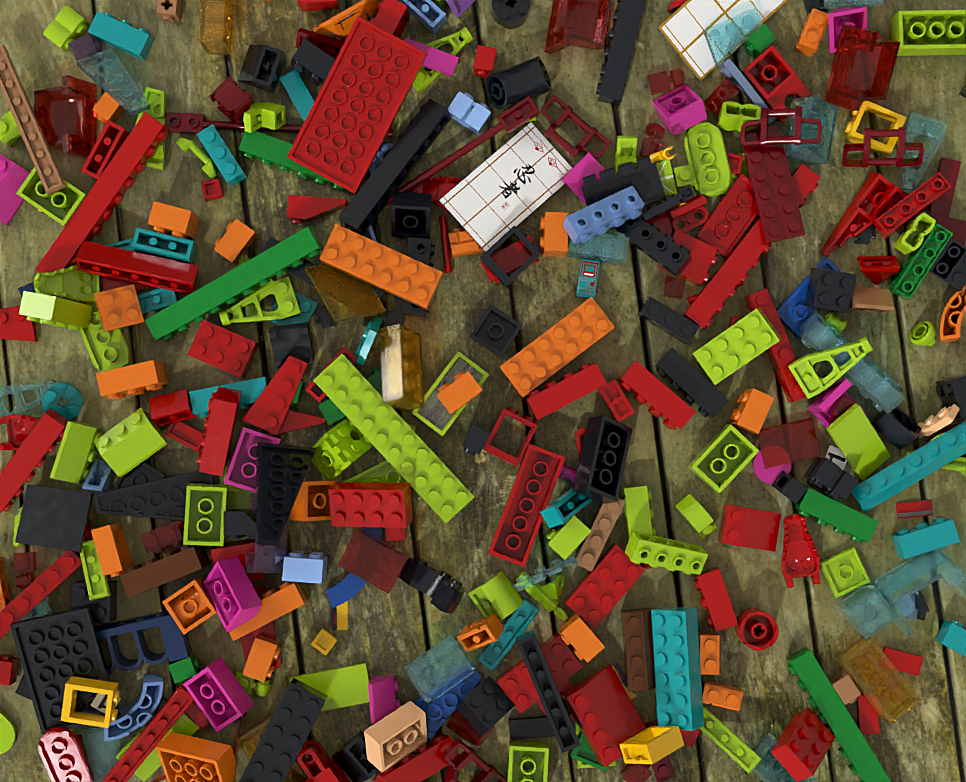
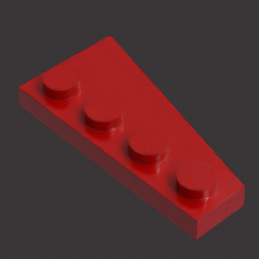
M20 306L0 309V339L38 342L35 322L26 320L27 316L19 314Z
M289 356L242 420L279 435L309 363Z

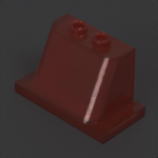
M553 0L544 52L552 54L569 46L594 50L604 48L612 0Z
M842 24L824 102L852 111H859L861 101L886 100L900 42L877 38L878 32Z
M66 75L63 76V86L34 91V113L50 150H63L64 154L83 159L88 158L97 141V113L92 110L97 104L96 84Z

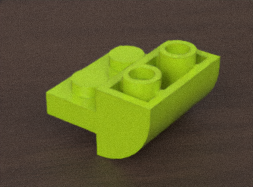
M503 571L487 579L486 582L468 593L483 617L494 613L499 620L513 613L524 603Z

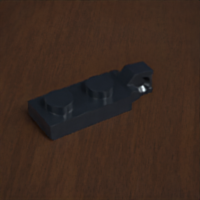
M692 185L681 188L677 196L675 194L664 198L665 202L660 205L655 203L647 207L648 211L643 213L645 220H653L695 197L696 193Z

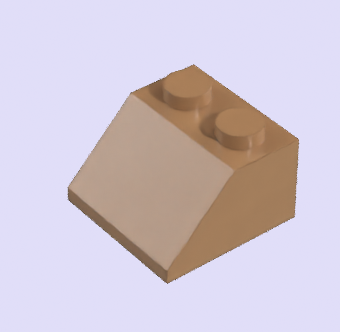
M855 284L850 312L884 314L894 311V304L889 289H883L881 285H871V288H866L864 284Z

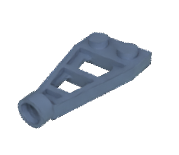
M730 58L719 64L721 74L726 79L730 78L753 105L761 107L762 114V108L768 107ZM769 117L768 125L777 117Z

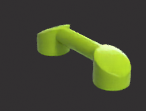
M182 137L174 141L185 153L191 149L205 163L201 169L211 179L217 175L213 161L193 141Z

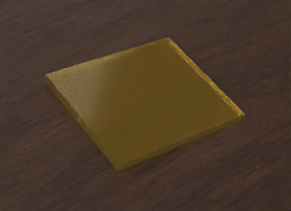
M327 264L305 268L334 322L386 313V309L371 284Z

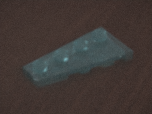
M112 48L77 60V66L132 116L150 109L149 102Z

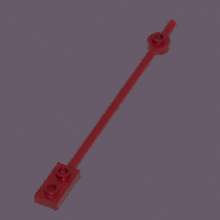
M530 96L524 98L497 116L500 123L400 187L396 192H409L503 129L507 134L511 133L540 114L539 109ZM392 198L389 200L386 206L392 203Z
M166 112L165 126L169 128L168 133L198 134L212 124L217 129L245 130L244 122L205 121L204 114ZM285 124L276 130L261 127L256 131L299 133L303 125ZM389 129L386 137H393L392 129Z

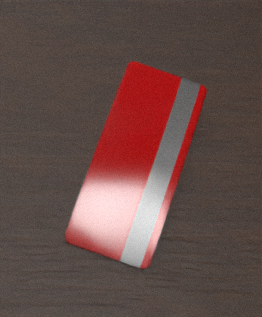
M932 501L896 503L897 518L933 515Z

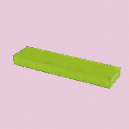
M703 705L704 726L700 727V729L750 774L762 758Z

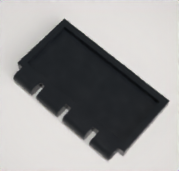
M646 156L636 160L638 165L636 168H634L631 161L619 165L618 174L615 173L613 167L599 172L600 180H597L596 174L583 177L584 185L581 186L587 206L632 185L644 202V206L664 200L666 196L655 161L651 162L650 156Z

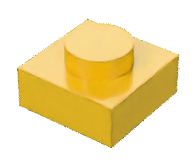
M322 628L310 645L326 656L338 639Z

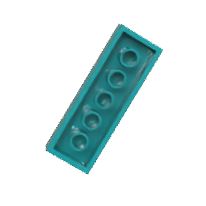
M662 606L651 609L658 726H679L680 730L694 731L704 726L697 608Z

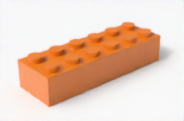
M335 224L319 258L321 262L426 310H428L443 278V272L338 224Z
M591 297L499 368L523 398L613 330L615 326Z

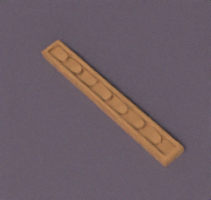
M2 45L0 46L1 90L47 194H52L67 186L7 48Z

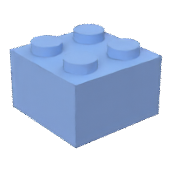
M293 550V552L284 557L282 581L323 583L327 578L328 556H323V552H312L308 555L304 554V551Z

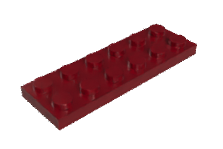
M778 124L768 126V137L781 136ZM761 128L746 131V141H760ZM769 144L767 147H744L742 145L766 244L804 236L806 233L783 144Z

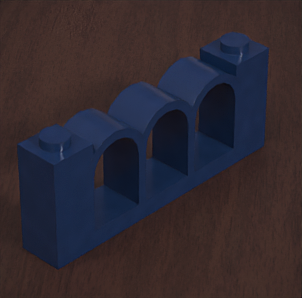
M168 610L96 626L99 639L106 638L111 654L112 664L107 666L109 674L112 673L116 666L127 671L137 668L143 660L152 665L160 664L167 658L169 662L175 660L177 662L188 658L192 652L188 634L183 635ZM160 626L166 652L162 654L151 652L147 647L142 629ZM133 631L139 658L135 660L125 658L120 651L116 635Z

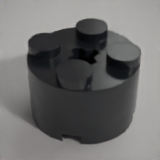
M492 0V16L497 24L507 29H515L524 24L529 15L530 0Z

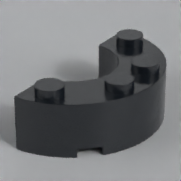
M409 557L399 576L407 585L432 598L430 603L445 613L453 614L465 593L462 582L454 578L451 579L452 575L442 570V572H439L428 566V562L421 558L415 560Z

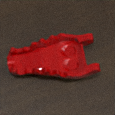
M445 176L430 177L413 188L412 193L432 194V203L451 214L441 203L440 199L464 179L447 178Z
M11 414L0 417V425L6 424L8 442L0 443V450L17 451L41 418L23 414ZM60 437L56 440V442L62 441Z
M800 514L788 515L783 521L784 540L781 557L782 574L787 588L794 587L793 578L811 576L813 585L821 584L820 557L814 546V541L807 531L806 518Z

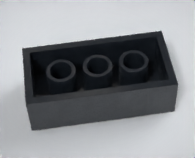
M605 415L588 419L573 487L574 492L602 504L618 501L632 428Z

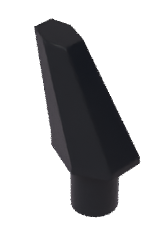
M914 589L915 609H918L917 619L925 620L926 611L929 612V608L922 592Z

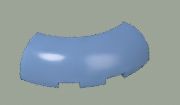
M144 674L143 685L137 697L129 705L119 710V718L113 721L109 728H104V741L125 737L138 727H142L151 718L162 697L163 678L161 676Z

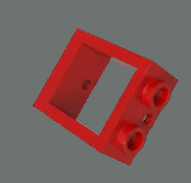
M508 407L507 410L502 409L483 450L518 467L538 425L534 424L535 419L527 415L522 418L517 415V410ZM505 415L531 427L516 457L491 445Z

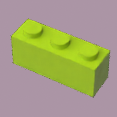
M646 485L622 487L623 501H626L624 512L628 541L632 531L656 536L655 527L651 525V520L654 519L653 508H649V500H652L651 490L647 489Z

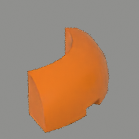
M966 285L961 291L958 290L950 298L943 310L939 325V338L942 343L956 342L961 338L960 326L966 312Z

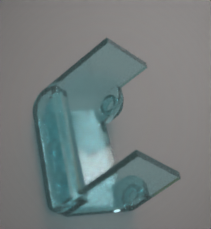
M940 548L912 557L875 581V590L898 629L910 637L914 636V633L906 622L905 617L914 610V603L910 598L911 595L943 577L948 585L958 586L962 595L966 596V576L964 572Z

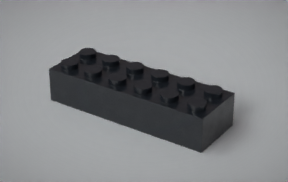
M293 678L239 782H284L328 695Z

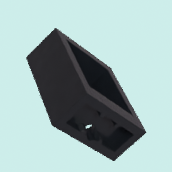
M515 226L480 257V261L506 288L541 255L539 253L541 249L535 242L530 243L526 239L527 234L520 227L517 229ZM514 234L533 255L512 275L508 276L490 256Z

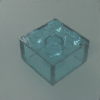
M867 583L837 604L857 635L865 640L897 619V616L875 585Z

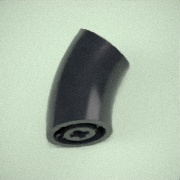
M539 56L491 73L485 83L487 97L490 103L497 109L513 106L528 96L532 99L552 90L549 75Z

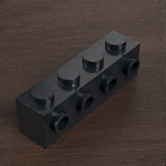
M642 215L635 219L630 218L615 228L621 237L677 278L692 260L689 249L683 245L680 247L674 243L675 240L670 235L665 234L664 236L659 232L660 229L653 223H650V225L646 223Z
M408 237L407 256L433 268L434 264L430 263L431 256L435 255V245L432 244V240ZM403 299L402 314L404 316L426 317V313L430 312V306L426 310Z

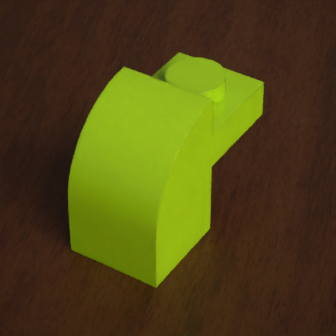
M271 102L253 103L250 109L244 113L245 131L252 133L261 127L276 130L285 125V106Z
M617 136L615 152L616 174L619 173V165L632 161L634 168L637 167V136Z
M688 494L675 505L682 517L692 526L702 540L717 528L711 516L691 494Z

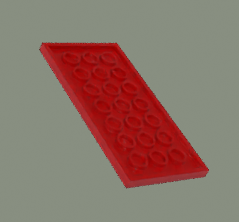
M357 16L287 158L354 194L357 193L428 54Z

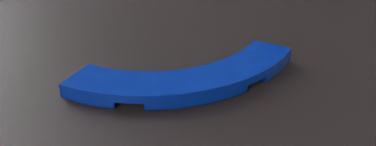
M362 527V548L354 568L341 582L326 589L332 608L351 599L361 590L373 574L382 549V527Z

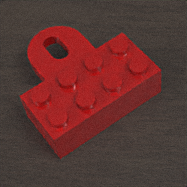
M557 632L542 643L540 647L561 695L574 687L568 678L583 666L571 648L562 640L559 632ZM523 658L497 677V683L515 705L519 713H522L535 702L545 713ZM570 712L568 715L571 722H574L575 719Z

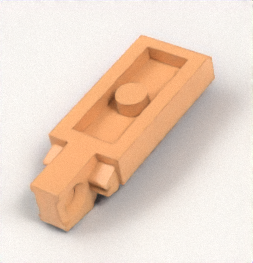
M955 404L948 408L944 407L937 415L929 416L924 423L919 422L917 424L921 427L918 435L919 439L924 436L928 437L953 422L960 410L959 407Z

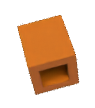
M105 91L92 110L98 114L96 118L106 124L107 120L116 123L127 107Z

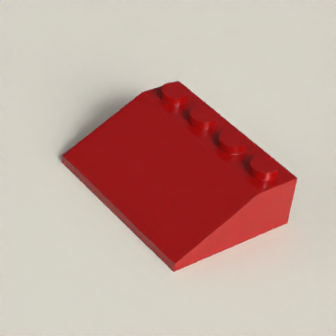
M608 664L561 694L598 762L605 767L623 756L620 743L647 729L611 664Z

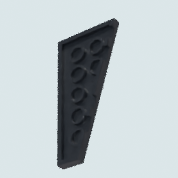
M258 442L257 544L278 546L316 448Z
M197 470L95 493L93 497L97 514L185 521L187 484H214L212 474Z

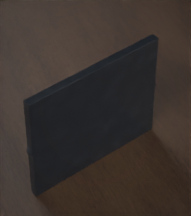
M27 485L15 543L81 552L93 494Z

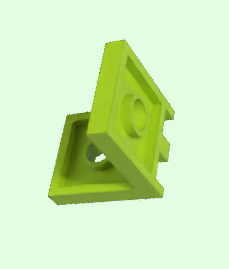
M346 418L325 433L312 447L316 448L311 462L327 480H335L350 464L371 449L373 444ZM350 434L355 435L357 440H353Z

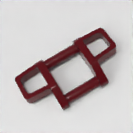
M552 95L541 108V114L551 124L544 135L548 138L551 137L569 153L572 159L581 151L586 154L589 152L596 160L599 159L609 148L611 142L600 134L595 127L592 128L573 112L574 109L567 106L556 95ZM552 102H556L564 109V112L556 121L546 112V109ZM567 118L571 119L587 133L575 147L555 132ZM594 135L605 144L603 149L597 154L585 147Z
M803 106L771 110L769 108H762L761 120L742 124L741 144L744 147H767L769 144L795 143V145L819 144L822 141V122L819 119L802 118ZM795 116L794 136L768 137L769 117ZM802 123L818 125L817 138L802 139ZM761 125L760 141H746V129Z
M905 127L876 130L864 128L863 143L845 144L843 146L842 165L845 167L862 168L876 165H895V167L919 166L922 164L924 146L923 143L905 142ZM898 137L896 158H869L870 138ZM904 150H919L917 158L903 159ZM862 151V160L846 159L847 152Z
M456 739L443 752L445 760L450 764L444 782H460L457 779L459 772L470 761H473L482 769L471 782H488L494 775L499 779L498 782H507L504 776L492 764H487L476 754L474 749L468 747L459 739ZM457 748H462L464 751L453 761L449 756Z

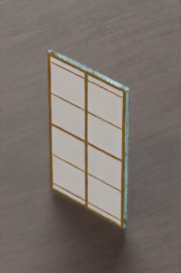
M686 0L657 29L700 82L788 0Z

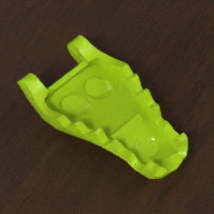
M77 265L50 273L36 274L34 277V289L38 294L73 299L80 302H94V293L101 292L100 275L78 271Z

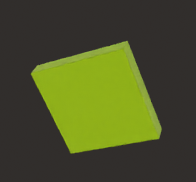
M853 546L820 561V568L835 598L871 582Z

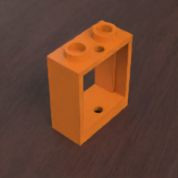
M114 523L91 530L103 576L110 574L111 577L126 573L125 569L132 567L133 562L122 523Z

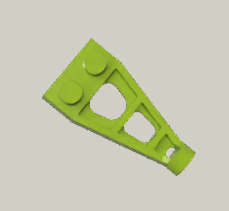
M464 27L454 34L425 45L438 49L444 44L449 43L453 48L450 54L457 56L473 40V37L468 29ZM422 66L412 86L419 93L434 83L441 73L434 70L426 71Z
M289 276L273 281L272 284H267L231 308L219 312L223 326L234 323L284 320L302 314ZM269 294L275 295L278 309L270 312L263 311L260 304L261 300ZM250 303H255L258 313L253 316H244L242 308Z
M865 336L856 342L805 355L788 364V367L809 399L829 388L867 353L874 349ZM848 352L851 359L842 366H838L833 357L839 353ZM827 360L832 364L833 370L826 377L820 378L813 365L816 362Z

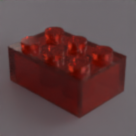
M359 529L353 535L338 566L389 594L410 557Z

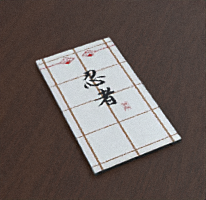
M530 122L441 198L439 202L482 250L486 252L513 226H518L564 185L561 179L572 167L534 124Z

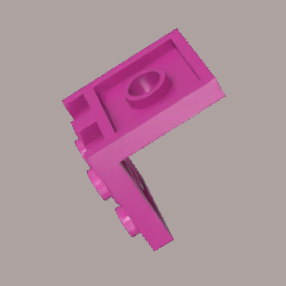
M847 379L835 381L829 388L821 392L817 396L818 398L806 408L827 428L838 419L835 416L837 408H842L846 412L852 405L858 403L846 392L852 384ZM861 407L865 415H867L868 413Z

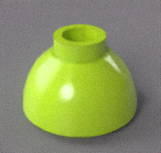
M921 322L912 329L909 337L910 341L917 346H932L937 340L935 337L936 330L931 322Z

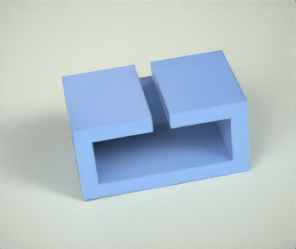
M459 91L448 107L451 118L478 136L491 118L490 108L484 103H475L474 98L466 92L463 94Z

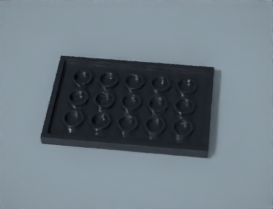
M90 606L12 623L10 627L42 735L47 730L55 727L71 729L84 726V724L61 721L65 683L71 676L111 682ZM77 691L75 711L105 716L103 712L90 706L98 693Z

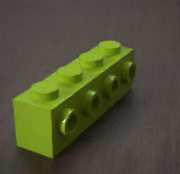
M632 531L625 549V553L633 563L641 564L642 562L655 568L660 566L670 571L679 570L688 575H692V573L700 575L708 553L700 545Z

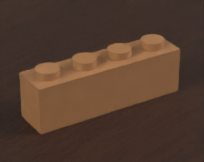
M618 498L617 502L600 503L589 526L591 532L581 542L573 559L575 564L591 572L593 571L626 501Z

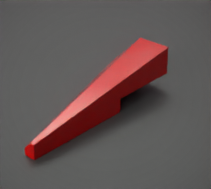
M872 171L820 253L829 257L832 251L845 245L844 242L852 236H857L873 224L880 215L892 208L896 203L908 196V194L889 182L880 173Z

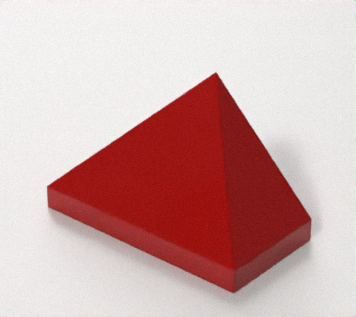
M857 256V262L861 271L875 285L880 284L900 270L896 256Z

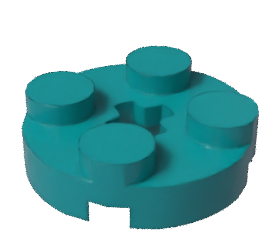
M54 383L48 387L42 396V406L45 412L51 408L67 420L74 418L81 412L83 405L82 395L79 389L70 383ZM60 397H64V400H68V402H66L64 406H61V404H57V402L60 401Z

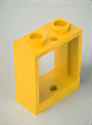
M864 99L861 103L854 106L851 113L854 116L844 129V132H846L844 139L855 144L863 143L864 135L856 132L865 110L892 121L889 129L903 127L907 117ZM885 137L883 143L870 138V150L886 157L892 153L898 137Z
M71 676L65 683L61 721L109 728L111 723L116 721L118 709H115L120 699L119 683ZM77 691L108 695L105 716L75 711Z
M650 726L619 745L625 763L654 764L684 746L679 726Z

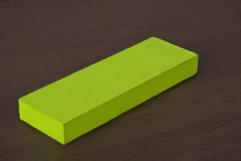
M94 540L83 542L80 557L89 600L93 601L111 596L107 575L103 576Z

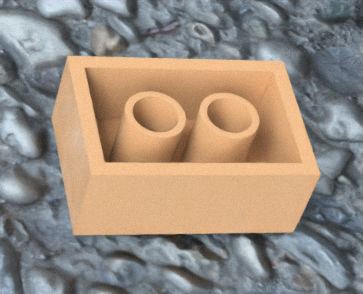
M409 701L366 729L364 735L367 760L381 772H384L426 743L428 739L425 712Z

